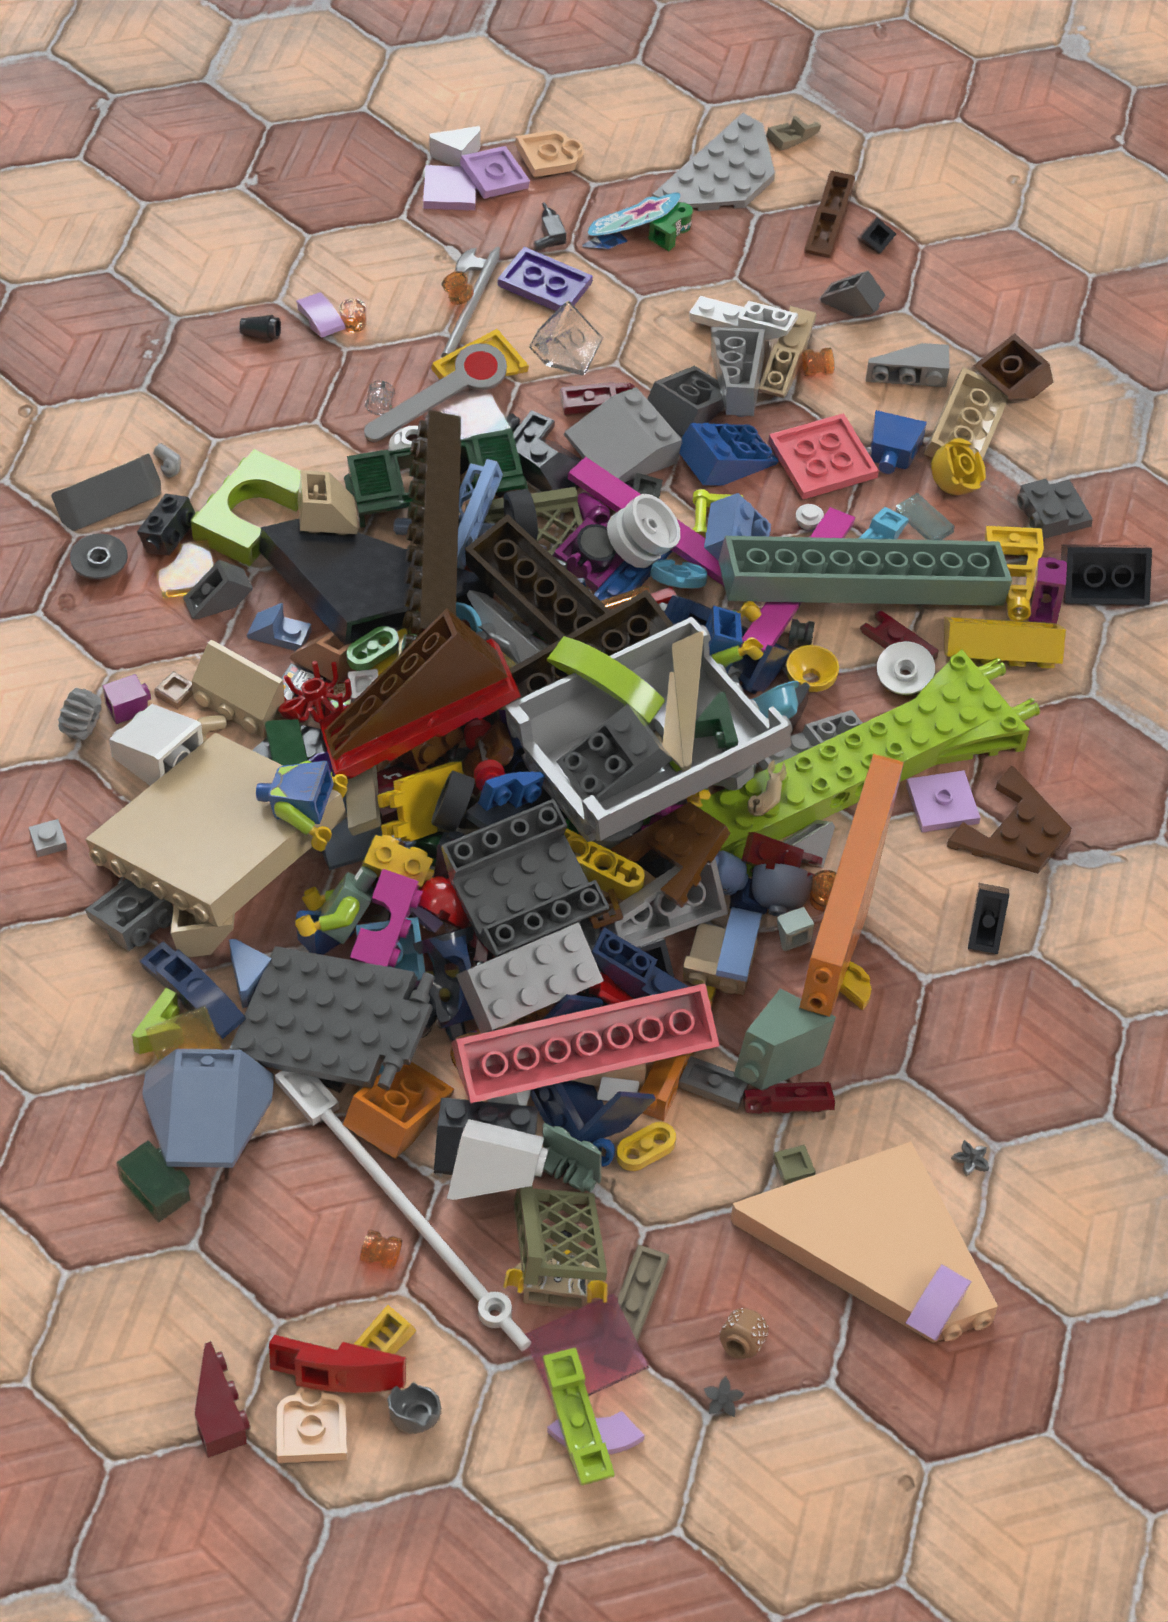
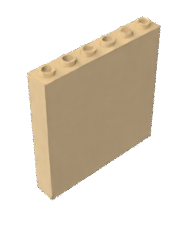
M214 733L86 838V842L90 849L89 856L96 865L112 870L118 877H125L138 888H145L151 891L159 899L164 898L173 903L179 910H186L192 913L200 921H206L219 927L312 847L311 839L313 836L309 833L305 835L288 822L274 817L270 802L257 801V784L272 783L277 769L283 765ZM332 789L321 823L314 825L316 828L325 826L332 830L347 817L341 793Z

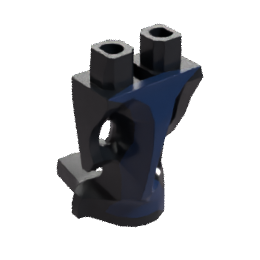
M472 926L413 943L414 950L419 955L428 953L432 961L435 980L430 994L436 1002V1023L438 1028H445L450 1042L457 1038L465 1037L463 1035L467 1032L464 1022L474 1019V1016L457 977L452 978L448 976L444 967L448 963H453L458 967L459 973L471 968L467 946L474 936ZM483 961L476 962V966L482 964ZM443 988L447 989L450 993V999L447 1002L442 1001L439 996L440 990Z

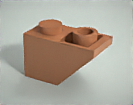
M332 631L307 642L290 654L291 660L312 671L311 663L317 661L320 675L331 681L333 679L331 662H336L339 675L337 683L345 678L348 672L354 671L347 664L346 652L351 644L344 646Z

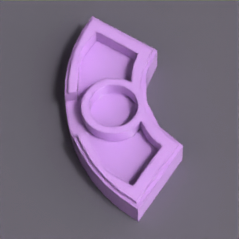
M622 1411L611 1417L595 1418L602 1442H605L608 1454L623 1452L644 1440V1434ZM557 1419L548 1426L547 1432L559 1443L566 1446Z

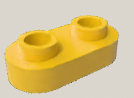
M654 1122L621 1140L617 1146L616 1159L618 1164L628 1171H638L673 1151L676 1144V1132L668 1123ZM662 1140L664 1141V1144L659 1145L656 1144L654 1141ZM636 1155L638 1158L630 1159L627 1156Z

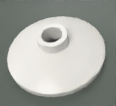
M908 641L897 642L888 646L879 656L877 674L881 683L891 692L900 695H912L921 692L934 677L935 663L930 652L923 646ZM902 670H908L911 674L902 675L900 672Z

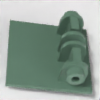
M544 1123L543 1148H547L548 1153L543 1172L551 1176L555 1172L554 1178L559 1179L566 1168L569 1167L564 1175L563 1182L566 1184L569 1182L570 1186L583 1193L585 1191L591 1193L596 1182L599 1184L601 1182L602 1152L588 1141L581 1142L571 1137L565 1129L559 1126L552 1127Z

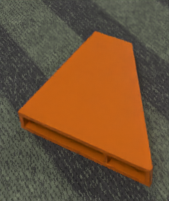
M877 754L872 756L810 958L799 1006L801 1009L831 1016L869 911L904 764L902 761Z

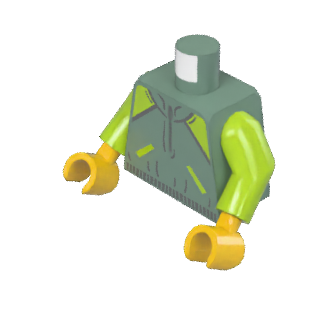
M362 866L356 876L347 872L334 890L325 891L324 895H320L316 887L305 890V896L302 897V900L309 910H317L322 905L323 907L319 921L313 922L309 914L295 921V926L300 935L308 937L317 930H321L344 944L371 902L374 890L371 885L377 878L376 873Z

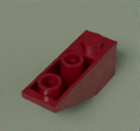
M211 1341L204 1345L194 1413L197 1431L208 1458L247 1444L246 1431L251 1429L245 1410L238 1411L235 1401L239 1400L236 1386L233 1380L227 1382L223 1373L228 1371L222 1351L216 1353Z

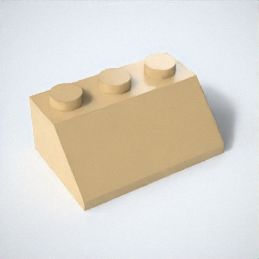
M211 639L205 648L192 679L193 698L201 706L209 707L220 715H224L226 720H232L241 725L248 733H255L265 739L267 737L265 722L282 720L284 718L278 711L279 706L285 702L283 679Z

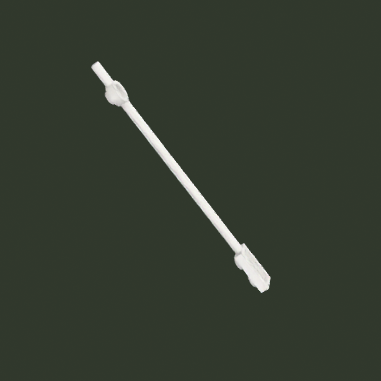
M283 1070L275 1075V1082L314 1126L323 1120L479 1301L478 1316L480 1321L490 1328L501 1327L521 1351L526 1350L531 1345V1341L511 1319L512 1304L510 1299L500 1292L489 1293L333 1113L339 1109V1102L318 1077ZM492 1310H498L500 1314L498 1316H492L489 1314V1312Z

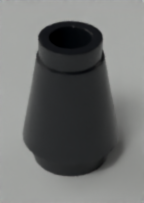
M272 314L241 318L239 330L241 334L272 341L280 337L281 321L280 318L274 317Z

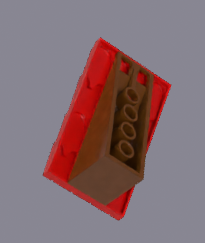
M446 609L351 704L345 706L339 713H330L324 716L319 724L334 774H343L347 779H351L386 759L389 761L394 760L434 736L442 737L476 717L480 720L521 697L499 644L492 638L485 641L451 611Z

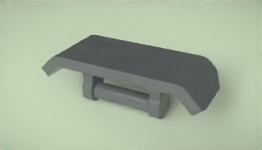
M145 454L74 485L57 490L51 494L61 522L74 531L161 495V481L150 454Z

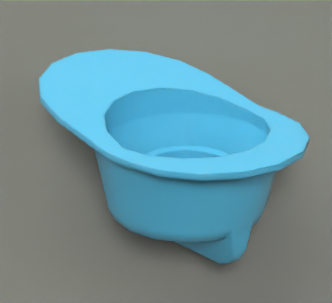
M791 681L781 684L750 700H754L757 703L760 712L766 718H769L768 709L774 706L782 716L785 715L789 719L797 713L798 700L795 689L800 683L798 681Z

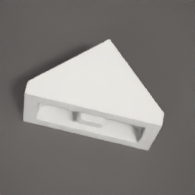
M476 126L429 134L430 156L451 166H461V156L476 153L480 150V127Z

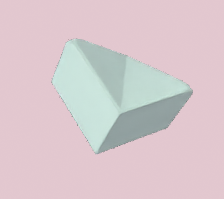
M804 907L778 916L777 924L781 946L784 951L811 942L814 923Z

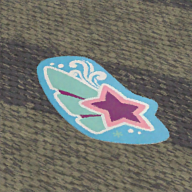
M671 193L661 197H648L632 207L597 219L590 225L588 234L591 236L606 235L654 221L671 211L678 203L681 195L680 193Z

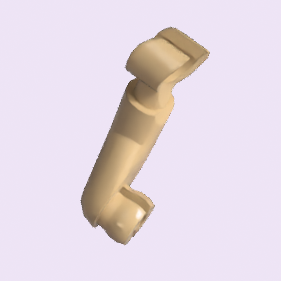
M774 760L769 763L768 773L770 780L767 781L766 791L757 797L756 795L752 796L748 800V811L751 815L760 817L780 802L781 781L787 775L784 762L779 773H773L775 769Z

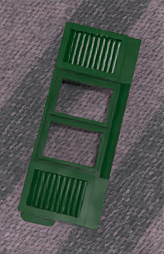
M512 428L461 438L460 459L468 458L469 464L483 467L487 459L498 462L503 476L496 492L528 489L526 478L523 476ZM411 447L390 451L386 449L347 456L349 474L345 475L344 482L346 489L355 497L360 528H366L365 515L409 508L412 498L408 497V493L404 491L400 470L410 468L411 461L414 460V456L410 455ZM479 474L474 475L471 483L474 489L480 477Z

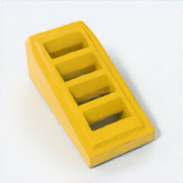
M387 1304L356 1340L354 1345L369 1348L367 1345L373 1342L381 1349L380 1351L395 1354L417 1330ZM390 1323L399 1328L395 1334L387 1328ZM381 1332L390 1338L386 1344L377 1337Z

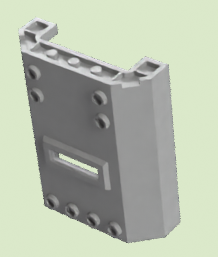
M693 617L610 656L637 674L665 699V703L648 725L652 731L656 730L663 738L669 674L674 672L672 644L697 632L704 631L696 721L719 692L725 691L739 742L737 746L722 752V749L716 748L714 736L694 737L691 769L683 773L682 770L676 772L668 762L650 778L601 803L593 795L583 800L556 761L623 708L625 704L576 673H573L505 706L509 731L513 738L518 737L525 751L521 757L530 772H542L545 775L542 787L555 800L559 808L587 842L595 839L596 841H601L791 746L790 732H792V725L787 716H782L774 706L768 709L769 718H766L760 712L757 703L754 700H749L738 682L731 680L724 666L717 664L709 655L710 634L704 625L700 626Z

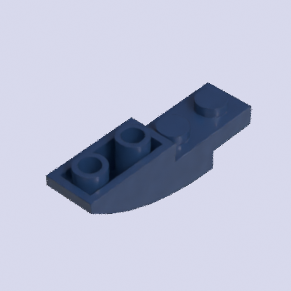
M603 928L591 951L595 962L612 981L632 998L638 999L688 987L655 967L656 958L608 929Z
M163 941L140 960L143 969L166 988L176 992L184 1008L221 1039L225 1038L246 1020L244 1014L229 997L179 949L175 951Z

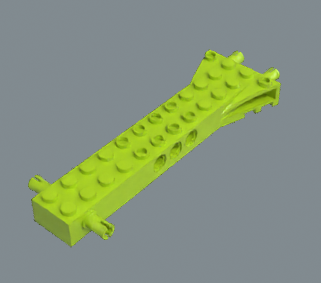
M961 649L951 657L950 661L930 680L915 699L776 764L773 773H779L784 762L787 775L781 781L780 802L760 817L751 815L748 811V800L752 796L756 795L757 797L766 791L767 781L770 780L768 768L754 774V777L740 789L728 790L725 788L712 794L708 800L701 799L703 806L699 808L725 824L730 831V835L720 851H726L742 859L748 832H757L773 839L781 840L800 831L816 820H823L858 803L873 754L904 762L899 781L901 782L935 765L973 759L975 754L988 753L989 756L998 755L1000 750L1013 748L1015 752L1025 751L1030 729L1023 721L1040 714L1038 703H1034L1035 700L1029 698L1021 704L1010 707L989 682L1006 674L1004 663H1000L1001 660L996 658L987 664L977 667ZM746 863V873L748 877H752L751 870H753L754 866Z

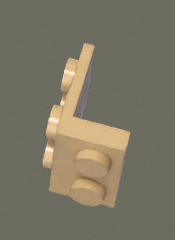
M706 923L699 924L690 956H686L684 962L683 980L694 985L705 983L706 986L715 987L726 993L744 995L747 982L716 976L726 928ZM756 938L755 947H754V951H753V955H752L750 970H751V966H752V963H753L754 955H755L756 948H757V944H758V939H757V938Z

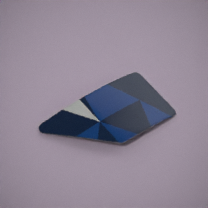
M620 232L599 235L582 246L610 249L628 242V240Z

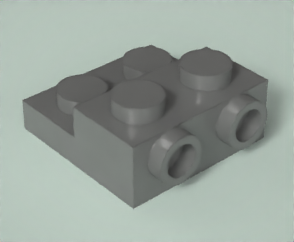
M1042 479L1021 485L1020 492L1017 495L1018 506L1028 516L1031 528H1042L1043 539L1092 526L1093 518L1070 479L1054 484H1049L1047 479Z
M125 879L86 908L85 911L90 920L107 930L112 941L130 951L135 946L141 947L145 945L152 933L159 928H167L172 923L173 905L164 898L159 899L151 891L145 888H138L132 881Z

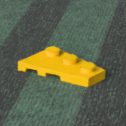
M498 329L433 362L431 370L441 380L455 371L456 358L464 348L473 344H488L500 350L504 355L507 363L505 377L526 373L529 369L526 361Z

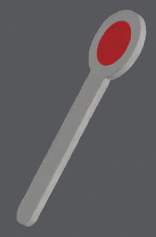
M473 344L464 348L456 358L454 372L368 423L364 429L366 439L371 442L382 440L467 387L474 390H489L496 387L503 381L506 375L507 363L504 355L500 350L488 344Z

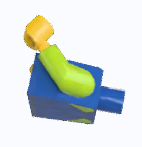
M746 601L737 612L735 609L731 611L713 606L705 626L711 637L709 655L717 664L724 666L727 674L733 662L742 660L744 655L747 654L753 660H758L763 656V652L760 649L764 646L757 639L748 638L742 645L741 619L745 616L750 622H754L761 616L760 608L752 601Z
M305 761L299 764L285 765L277 769L272 783L257 784L256 798L259 802H270L273 815L277 819L288 822L305 835L308 833L312 835V847L315 850L323 851L332 837L331 830L325 826L316 828L314 825L321 823L332 789L341 793L342 798H344L347 792L348 779L343 774H337L333 777L327 761Z

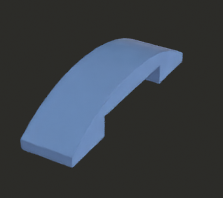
M732 907L723 939L716 976L747 982L762 913Z

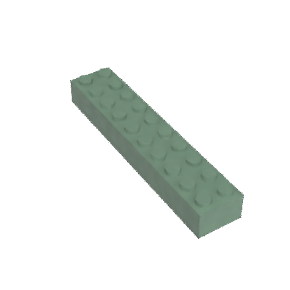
M725 536L718 560L728 601L1004 606L1012 584L1000 541Z

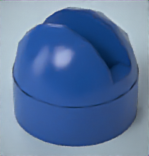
M598 1138L592 1144L600 1152H602V1148L606 1149V1156L601 1157V1167L612 1162L616 1150L611 1140Z

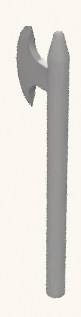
M496 247L487 259L475 257L477 248L467 250L458 259L456 264L458 276L463 278L469 270H480L481 273L441 357L456 350L499 260L500 247Z

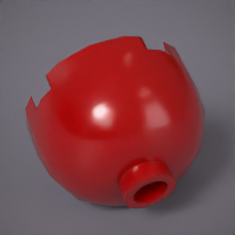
M432 877L425 881L422 887L418 889L423 891L418 904L419 907L458 929L469 926L470 922L449 878Z

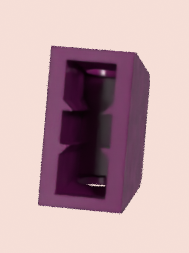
M1053 557L1038 558L1030 600L1031 615L1028 618V622L1057 624L1066 586L1067 562ZM1043 594H1048L1052 598L1048 603L1041 601Z

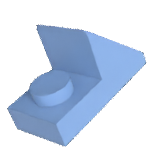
M279 603L256 614L247 633V638L296 651L306 644L311 633V624L284 617L283 603Z

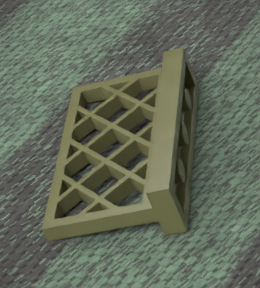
M576 487L531 494L537 517H542L548 521L542 530L538 528L537 542L539 543L544 538L554 544L553 548L548 551L552 556L567 536L576 530L574 527L578 528L583 523L577 503ZM503 498L492 501L484 523H497L505 517ZM573 512L574 520L568 525L557 519L561 513ZM552 524L565 530L559 539L547 533Z
M533 1186L517 1188L514 1199V1212L523 1283L537 1285L539 1276L606 1281L607 1268L594 1193L534 1189ZM539 1201H547L552 1203L553 1205L547 1207ZM572 1204L587 1205V1207L580 1210ZM563 1210L571 1216L565 1218L558 1214V1212ZM548 1218L556 1224L551 1227L544 1223L543 1220ZM581 1221L589 1227L582 1229L575 1223ZM567 1230L574 1236L568 1238L560 1232ZM551 1238L559 1244L554 1247L547 1243L546 1240ZM584 1241L592 1247L586 1249L578 1243ZM570 1250L577 1256L571 1258L563 1252ZM554 1258L562 1265L547 1264V1261ZM587 1261L597 1268L585 1267L581 1263Z

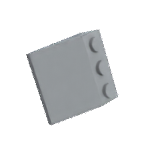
M637 387L612 396L564 432V436L582 458H589L624 483L634 479L636 473L647 475L677 464L682 443L679 435Z

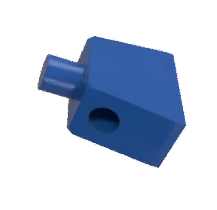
M876 410L872 429L870 457L873 462L879 463L878 468L881 472L891 474L894 472L895 467L901 469L909 468L923 444L927 422Z

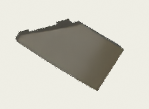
M793 116L791 124L785 123L768 127L766 137L780 150L796 146L820 131L821 125L817 122L810 125L804 124L800 117Z

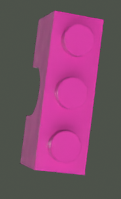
M382 869L372 901L389 910L391 913L390 923L381 931H370L360 928L350 955L351 960L395 968L401 952L396 947L400 937L406 938L412 922L407 917L411 908L417 909L423 891L418 890L419 882L417 880Z

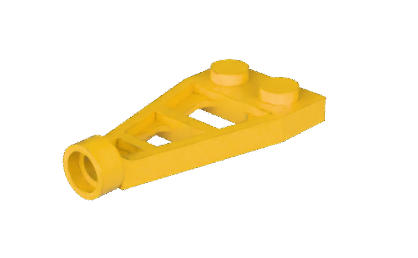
M986 526L985 541H1000L1003 554L1028 556L1026 565L1007 564L1011 577H1026V585H1011L1006 597L1009 618L1014 621H1024L1031 615L1030 599L1034 587L1038 558L1042 557L1044 549L1042 528Z

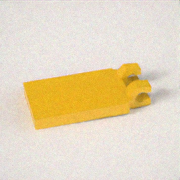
M450 762L393 781L394 790L377 795L380 808L390 805V808H397L398 820L381 825L382 835H394V838H401V841H413L436 833L437 827L433 826L431 821L437 801L450 772L453 770L463 774L462 763Z

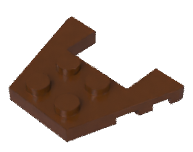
M1010 766L997 781L995 789L1019 804L991 837L985 836L962 822L948 839L947 847L958 850V847L973 851L972 855L982 858L988 855L1001 859L1002 864L1038 874L1070 836L1072 828L1015 767Z
M689 801L611 848L610 851L637 863L652 849L681 869L660 890L666 898L682 908L689 900L686 896L692 886L697 887L702 879L699 874L706 863L713 862L729 837L730 831L725 824Z

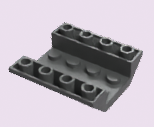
M554 799L441 846L450 883L457 893L462 908L478 940L495 957L609 909V905L597 881L588 882L564 835L568 825Z

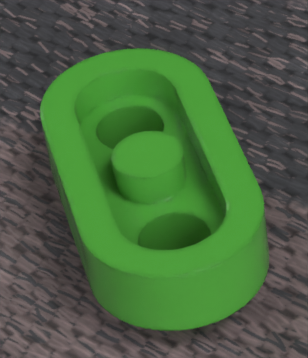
M387 626L375 628L347 648V664L356 671L373 668L398 650V633L393 628Z

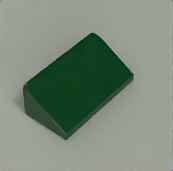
M298 719L265 722L273 761L283 766L308 761Z

